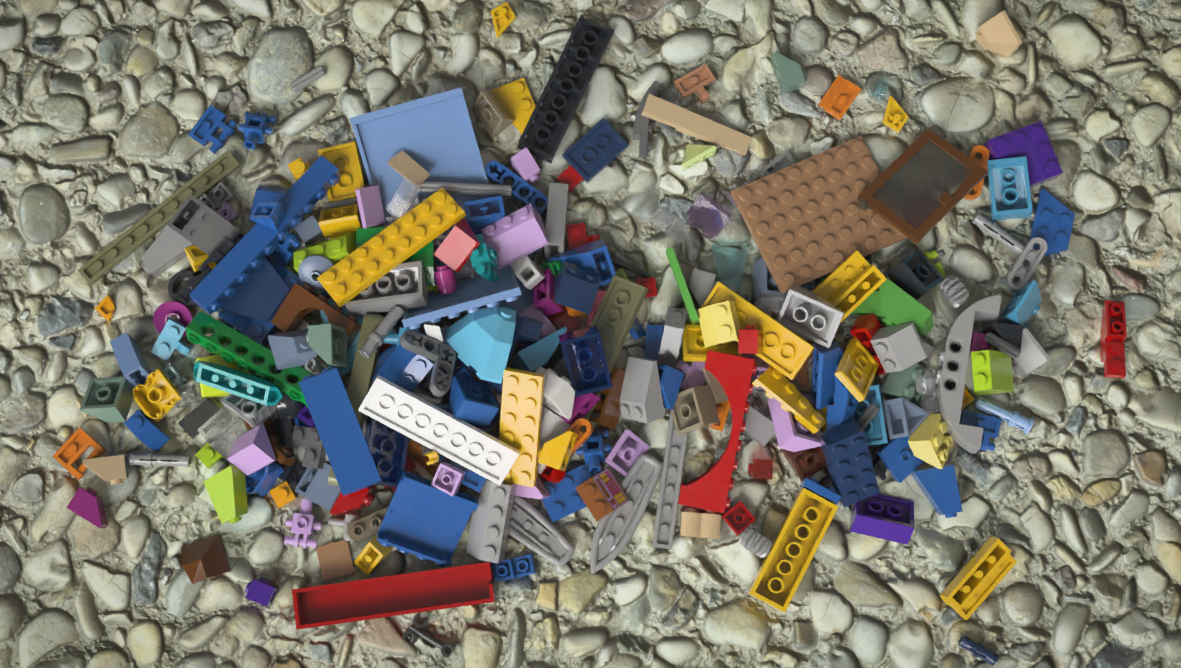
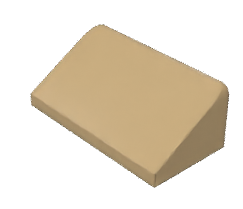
M403 150L387 162L417 189L430 175Z

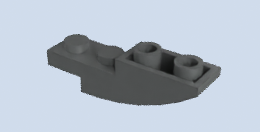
M654 81L646 91L634 121L632 140H639V158L646 159L647 153L651 151V141H648V135H651L652 123H655L656 120L641 114L649 94L661 98V88L658 87V81Z

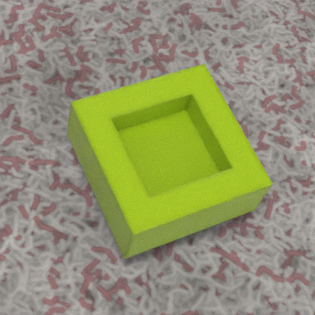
M210 441L195 454L208 469H211L224 456Z

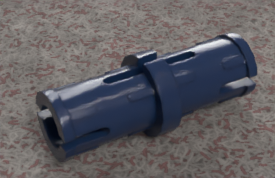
M965 634L958 641V646L971 652L975 658L979 657L992 666L995 665L999 658L998 654L984 647L983 643H977Z

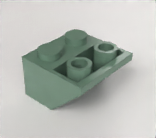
M916 363L903 371L889 373L882 392L891 399L903 397L916 406L921 407L934 376Z

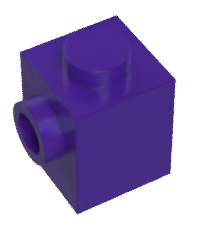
M263 577L253 579L246 586L245 592L247 594L245 598L268 607L272 605L278 587L271 585V580Z

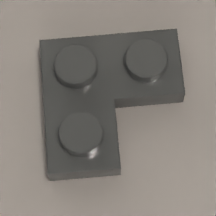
M294 426L290 445L305 448L302 466L322 469L326 451L317 429Z

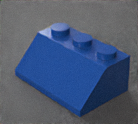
M399 344L372 379L375 381L379 375L412 393L434 366V361L408 351Z
M832 341L830 348L816 342L813 343L815 348L812 361L811 397L816 409H822L827 407V405L834 404V374L836 366L839 365V359H842L843 349L840 348L837 341Z

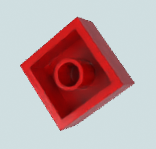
M741 501L721 516L736 536L756 520Z

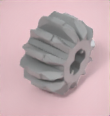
M954 275L946 277L938 284L942 296L954 308L963 306L970 299L967 287Z
M746 528L738 540L739 545L760 558H765L772 546L771 540L751 528Z

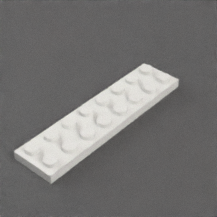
M379 375L358 410L498 485H501L520 454V451L463 420L454 418L452 414Z

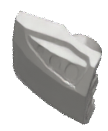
M230 393L225 399L221 400V403L242 417L254 428L263 424L275 412L279 401L274 406H266Z

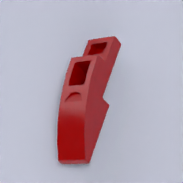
M1104 301L1100 340V358L1104 364V377L1122 379L1126 377L1124 340L1127 337L1125 302Z

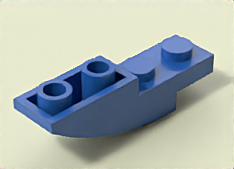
M835 374L834 405H827L826 431L852 421L858 401Z

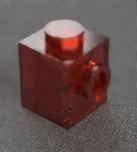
M752 459L751 463H748L747 468L750 480H772L773 460Z

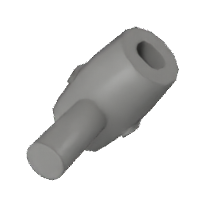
M348 512L345 514V519L329 517L328 525L343 527V539L355 541L347 537L346 527L350 522L361 518V515L357 512ZM356 527L354 532L359 534L360 529Z

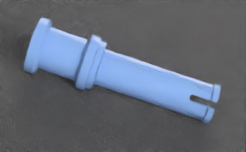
M980 396L974 404V408L1007 422L1009 427L1014 426L1023 430L1025 434L1029 433L1034 423V418L1029 419L1020 415L1018 411L1012 412Z

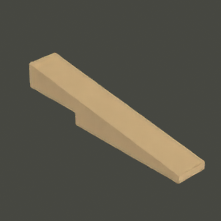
M651 94L648 95L641 114L647 118L675 127L676 131L742 155H746L752 138Z

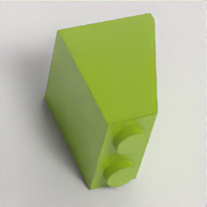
M994 350L971 352L974 392L977 396L1014 392L1010 356Z

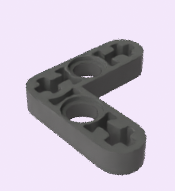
M406 330L399 339L400 345L408 351L434 361L429 389L435 396H444L451 386L456 360L455 350L449 345L416 331ZM424 344L429 345L432 351L426 350ZM439 367L444 368L447 374L441 373Z

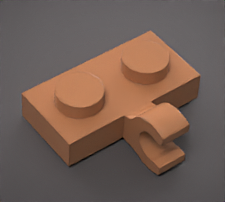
M705 63L674 81V86L683 99L696 92L699 100L704 104L709 101L708 98L710 97L704 87L713 83L716 78Z

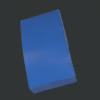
M533 554L502 560L498 564L492 563L496 582L537 573Z

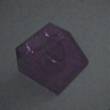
M703 192L700 193L685 216L686 222L690 226L699 228L705 238L713 239L714 241L726 228L732 217L728 211Z

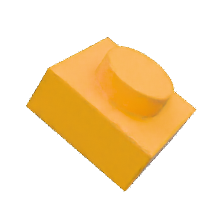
M287 481L269 491L278 508L297 499Z

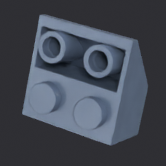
M324 461L322 469H306L295 491L331 511L341 490L339 486L328 484L331 464Z

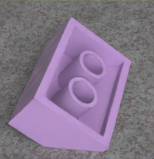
M531 203L481 229L485 243L494 248L498 254V269L549 244L542 217Z
M801 393L814 408L811 395ZM774 397L767 399L779 448L797 452L821 446L818 435L821 433L820 429L813 434L794 418V413L781 408V403Z

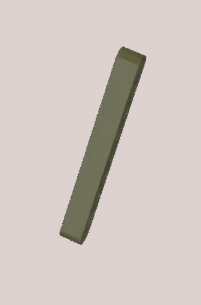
M365 313L347 390L361 429H363L366 414L358 410L372 386V378L375 374L380 346L375 349L369 359L359 353V349L366 343L369 334L373 333L385 318V316ZM330 467L328 484L339 486L333 469Z

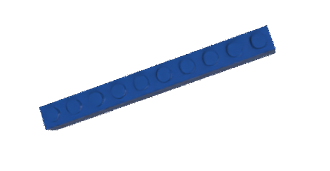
M321 155L277 201L282 204L286 214L278 230L276 231L257 223L189 294L193 302L209 315L218 311L222 306V302L235 293L237 286L248 279L252 270L257 269L262 264L263 259L273 253L276 245L287 238L289 231L300 224L302 217L313 210L315 203L319 199L322 200L331 186H335L339 182L341 177L339 169Z

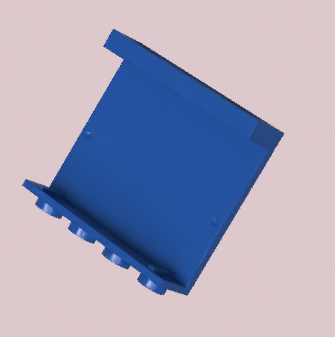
M404 471L377 532V541L386 547H396L402 553L408 554L410 552L415 554L419 559L432 560L441 567H445V565L451 567V558L472 511L477 510L479 505L478 499L460 491H457L456 495L451 496L431 486V480Z

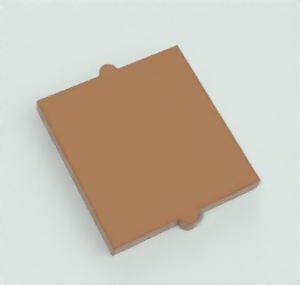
M347 540L331 541L327 545L317 547L316 552L323 581L333 578L341 579L342 576L355 573Z

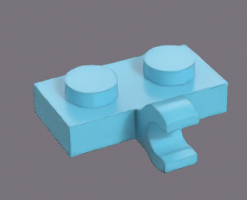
M169 318L150 352L166 361L170 359L175 349L187 356L192 346L180 341L186 331V326Z

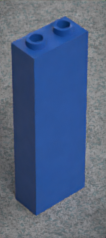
M329 367L321 371L322 374L317 376L313 374L302 378L303 381L299 382V385L342 495L347 496L379 483L382 479L337 368Z

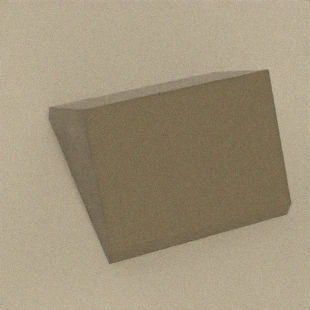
M481 90L471 110L490 136L495 138L515 120L494 91Z

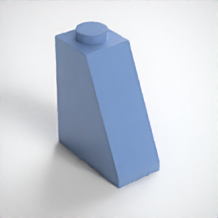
M127 332L109 341L123 376L134 387L143 384L152 371L136 341Z

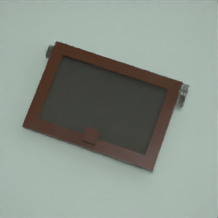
M934 124L922 133L858 196V205L864 211L870 208L918 244L987 175L988 171L945 141L946 133L940 126Z

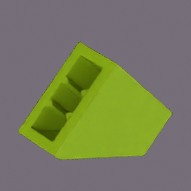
M231 465L203 481L221 523L230 522L232 525L242 520L241 517L248 513L245 473L235 465Z

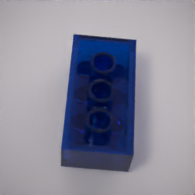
M368 416L364 437L382 479L381 482L374 485L397 487L405 468L409 437Z

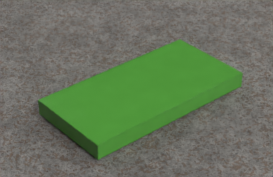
M673 247L667 248V258L692 325L700 324Z

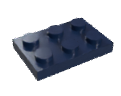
M603 118L564 152L562 158L588 184L629 147V144Z

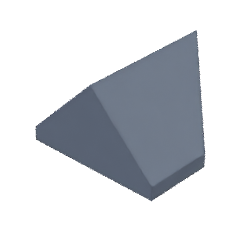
M903 397L883 401L890 439L911 436L930 415V413Z

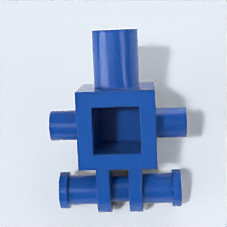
M255 111V113L245 112V124H239L238 130L244 132V146L247 149H254L257 143L264 144L267 135H273L274 128L268 127V123L276 124L277 115H268L266 112L260 115L258 111Z
M598 428L594 429L595 432H592L591 436L583 443V447H579L576 450L577 455L584 454L585 463L589 464V471L591 473L601 471L600 462H605L604 452L612 451L611 444H603L602 439L609 438L608 429L599 431Z

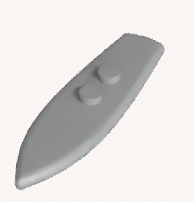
M640 454L620 484L629 501L599 520L590 552V572L592 574L613 561L625 548L637 529L663 468V464L655 457L648 454Z
M470 488L473 496L475 497L476 491ZM514 496L508 534L556 566L562 567L571 559L575 546L529 502L520 496Z

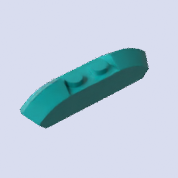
M197 360L194 365V380L201 384L266 406H274L283 398L277 386L262 378L212 362Z

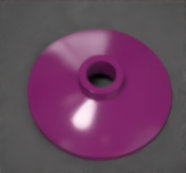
M168 301L161 304L153 315V324L159 334H161L171 316H176L177 322L186 327L193 320L190 310L184 304L176 301Z

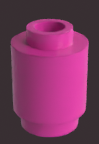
M448 265L437 267L438 271H435L434 275L441 295L455 292L457 284L454 270L449 268Z

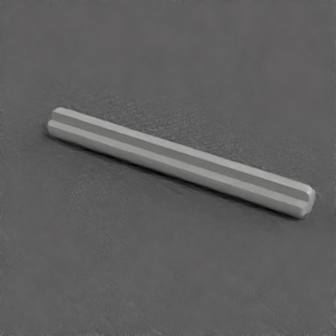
M424 181L417 189V191L437 192L443 187L447 193L511 196L512 187L508 185Z

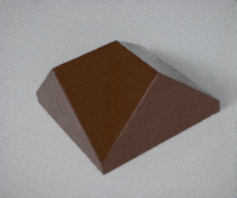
M220 534L181 547L182 567L192 584L231 571Z

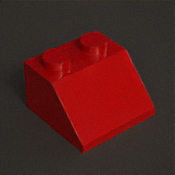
M366 487L347 496H343L341 492L329 513L340 516L348 512L364 509L367 505L370 506L375 498V495H373L375 490Z

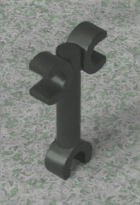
M416 614L413 618L412 626L408 631L404 632L402 638L405 639L408 634H412L414 639L411 644H415L418 636L439 648L444 657L449 658L450 655L446 653L445 648L450 646L455 649L456 646L451 642L444 643L422 629L427 626L429 620L426 619L423 624H419L417 619L420 615Z

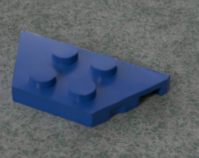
M1045 189L1039 190L1029 240L1034 237L1044 239L1047 243V251L1044 256L1068 250L1075 214ZM1038 243L1033 245L1034 250L1039 249Z

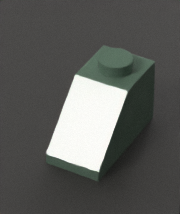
M777 52L773 53L771 62L781 93L803 88L807 81L805 70L801 69L800 64Z

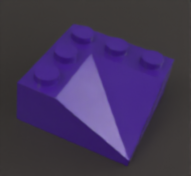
M1041 121L992 138L983 145L989 150V160L1026 156L1030 188L1056 179L1063 173Z

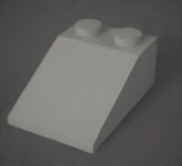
M794 285L789 289L777 321L792 332L830 348L845 312L815 293Z
M636 356L628 357L620 395V410L623 418L650 423L665 416L657 360Z

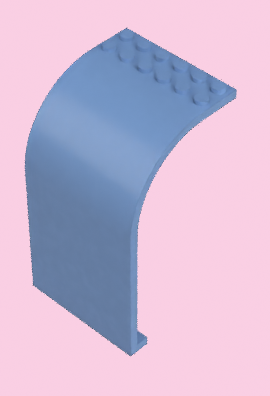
M461 87L349 118L370 186H379L385 218L392 217L389 210L396 211L394 205L401 206L400 200L408 203V197H410L415 202V198L419 197L421 203L424 198L427 199L435 193L417 191L415 186L387 163L402 150L430 173L425 181L489 184ZM448 193L464 212L463 202L492 197V195ZM385 219L386 223H383L381 225L382 227H384V225L390 224V222ZM456 224L443 232L442 235L447 237ZM436 257L437 267L446 265ZM469 258L459 272L454 271L457 284L455 292L441 295L440 291H428V306L403 309L404 317L402 322L404 328L416 329L421 327L423 322L427 321L429 324L441 321V317L448 316L449 319L458 317L460 312L466 310L468 313L480 310V306L487 305V308L499 305L498 301L504 299L507 302L517 300L518 295H521V291L513 268L510 265L501 269L495 267V273L499 275V280L493 283L485 280L476 272Z

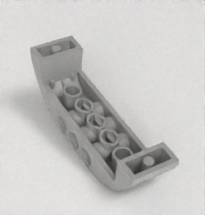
M1000 295L990 296L977 301L959 315L937 359V365L940 368H938L935 374L934 384H937L936 403L938 414H941L943 421L946 423L947 432L952 436L953 440L963 449L973 454H976L981 448L983 428L959 424L973 323L977 321L994 324L1000 311L1002 297ZM945 386H950L952 390L947 389Z

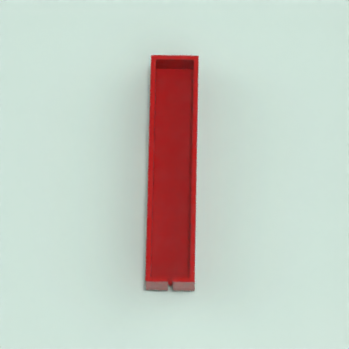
M491 562L292 589L296 630L495 602L494 584L489 582V580H493Z

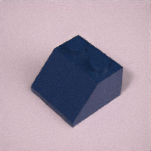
M563 262L554 279V302L590 315L599 288V275L593 271L579 268L575 264Z

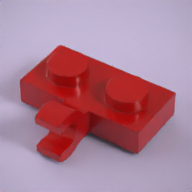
M585 223L566 225L569 250L600 239V235L587 237Z

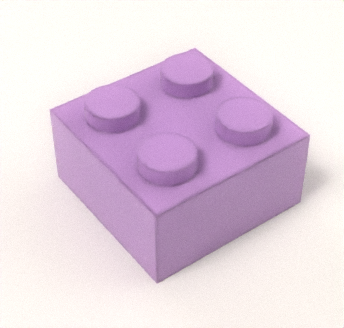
M443 461L438 467L431 486L454 496L466 472Z

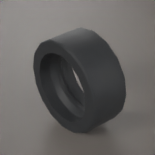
M182 270L171 277L168 283V293L173 301L184 304L174 294L177 292L178 283L185 278H189L195 272ZM192 299L189 301L190 304L188 306L184 304L187 308L197 306Z

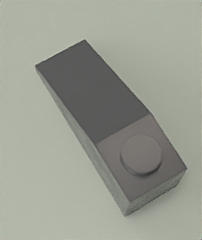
M667 308L657 364L676 368L687 310Z

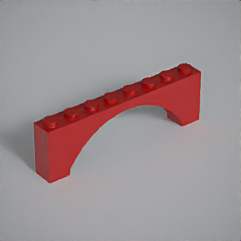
M707 350L704 370H708L714 375L728 397L732 413L731 434L723 454L709 470L687 483L681 482L678 504L724 513L725 508L729 509L731 497L727 496L729 489H733L734 478H731L732 471L737 469L738 459H735L736 451L740 452L742 440H739L740 432L744 433L746 421H743L744 413H748L750 404L747 401V396L752 394L753 382H750L751 376L755 375L757 370V363H754V358Z

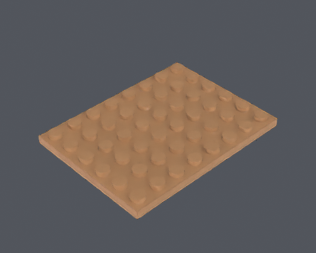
M862 136L730 192L781 295L789 292V289L794 285L803 286L833 272L855 250L865 258L908 238L872 211L869 204L858 198L881 174ZM885 183L872 197L905 221Z

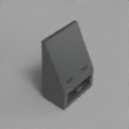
M191 194L166 224L207 255H210L215 248L218 249L225 241L226 236L235 241L241 233L239 229Z

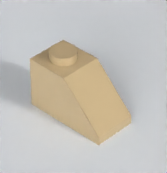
M124 455L83 459V465L105 482H110L111 485L122 484V480H126Z

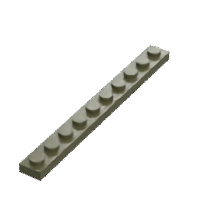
M227 150L78 269L79 273L92 286L167 226L166 224L190 194L199 199L204 193L207 194L241 165Z

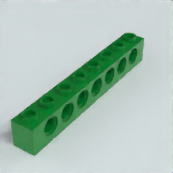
M199 311L186 327L187 338L192 343H198L208 352L215 353L221 356L224 361L237 365L243 372H249L256 377L273 383L279 391L288 394L295 401L304 403L308 408L299 382H302V378L312 373L299 366L277 370L271 350L202 311Z

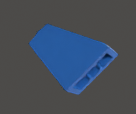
M954 465L944 466L943 469L932 468L911 473L938 515L945 514V518L957 517V512H963Z

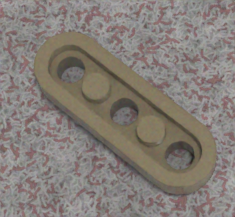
M389 506L350 522L346 527L347 537L351 540L359 541L377 533ZM374 519L378 521V524L375 527L372 524ZM356 527H359L360 529L359 534H355L354 532Z

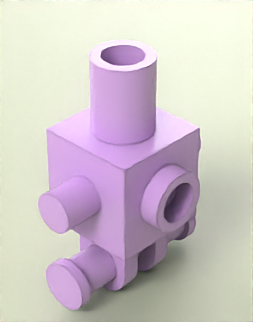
M302 499L300 514L294 513L293 519H286V526L292 527L291 533H295V537L286 535L285 545L291 544L297 548L299 545H302V548L305 549L307 547L317 549L318 539H309V535H314L315 530H321L322 522H316L317 516L311 515L313 507L311 500Z

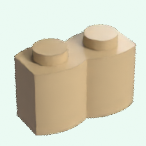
M686 508L685 512H681L679 536L720 539L721 515H717L715 511L705 510V513H697V509Z

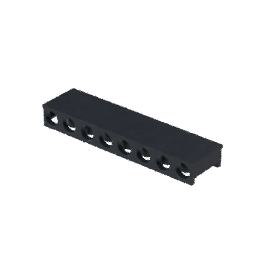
M580 15L518 141V149L523 150L526 147L531 155L550 164L552 163L615 30L606 29Z

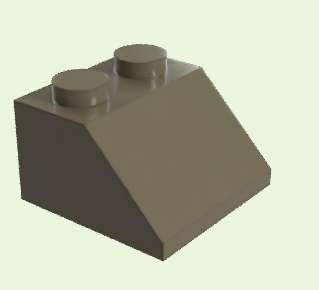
M710 385L692 387L678 393L674 408L671 410L677 435L720 423Z

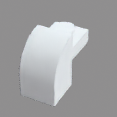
M528 255L509 264L514 269V274L529 290L545 278L541 269L535 265Z

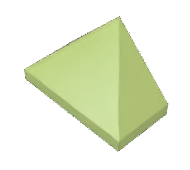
M687 144L681 170L684 172L714 155L717 148L712 145Z

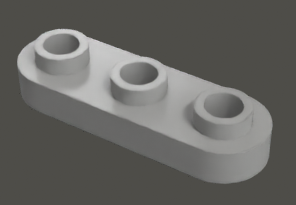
M1034 237L1027 242L1007 275L1006 282L1010 288L1020 289L1027 284L1047 251V243L1044 239ZM1035 243L1039 245L1038 250L1033 249ZM1024 260L1029 261V265L1027 267L1023 265ZM1015 276H1018L1019 281L1017 283L1013 282V278Z

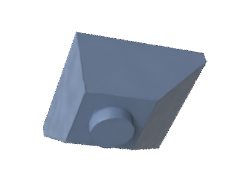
M308 329L268 335L277 370L302 366L310 359L317 360V353L307 342L306 334Z

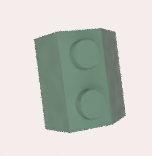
M333 324L309 325L306 334L309 346L327 364L348 368L346 328Z
M124 376L91 378L80 411L105 422H124L127 419L134 398V387Z

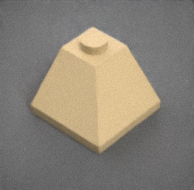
M1005 10L982 24L975 32L976 40L982 45L983 49L1007 57L1012 56L1022 44Z

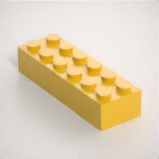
M805 488L800 489L772 543L771 550L766 555L747 593L781 612H786L839 506Z

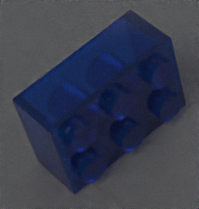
M597 326L558 335L571 387L575 391V397L613 387Z

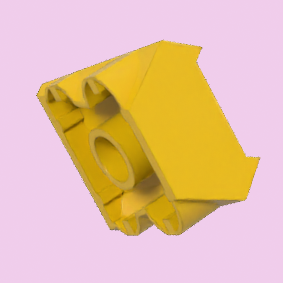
M159 368L150 373L143 384L137 385L133 389L135 402L147 417L157 422L182 398L177 388Z

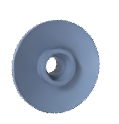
M321 255L308 256L299 266L300 280L315 291H325L317 277L313 274L320 276L334 266V263Z

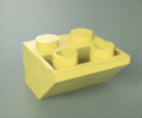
M930 414L911 434L908 443L914 456L938 469H943L945 461L948 459L949 450L953 446V438L948 434L946 423L943 421L941 414Z

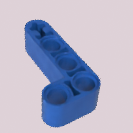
M491 161L486 165V175L491 182L496 185H505L504 183L507 179H513L515 182L511 185V196L525 206L531 203L541 217L544 216L548 207V199L544 194L501 163ZM491 170H498V174L495 172L491 174ZM522 190H528L530 194L526 197H522L520 195V192ZM543 201L545 205L542 208H538L535 206V203Z

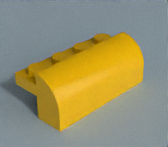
M855 250L811 292L845 312L841 320L842 322L887 279L875 265H870Z
M990 536L940 594L941 599L951 606L963 619L968 620L1017 563L1010 555L1012 551L999 538Z

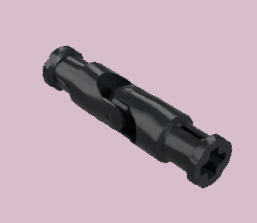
M226 236L225 241L219 248H215L200 265L198 271L188 278L186 285L179 293L176 292L174 295L188 306L191 300L189 294L212 271L207 264L216 262L217 266L237 244Z

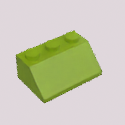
M352 231L299 248L293 252L294 269L298 272L301 262L311 255L324 256L330 259L334 265L356 250V233Z

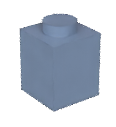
M313 215L301 222L297 227H293L297 232L295 233L298 237L297 239L305 245H310L324 236L318 221Z

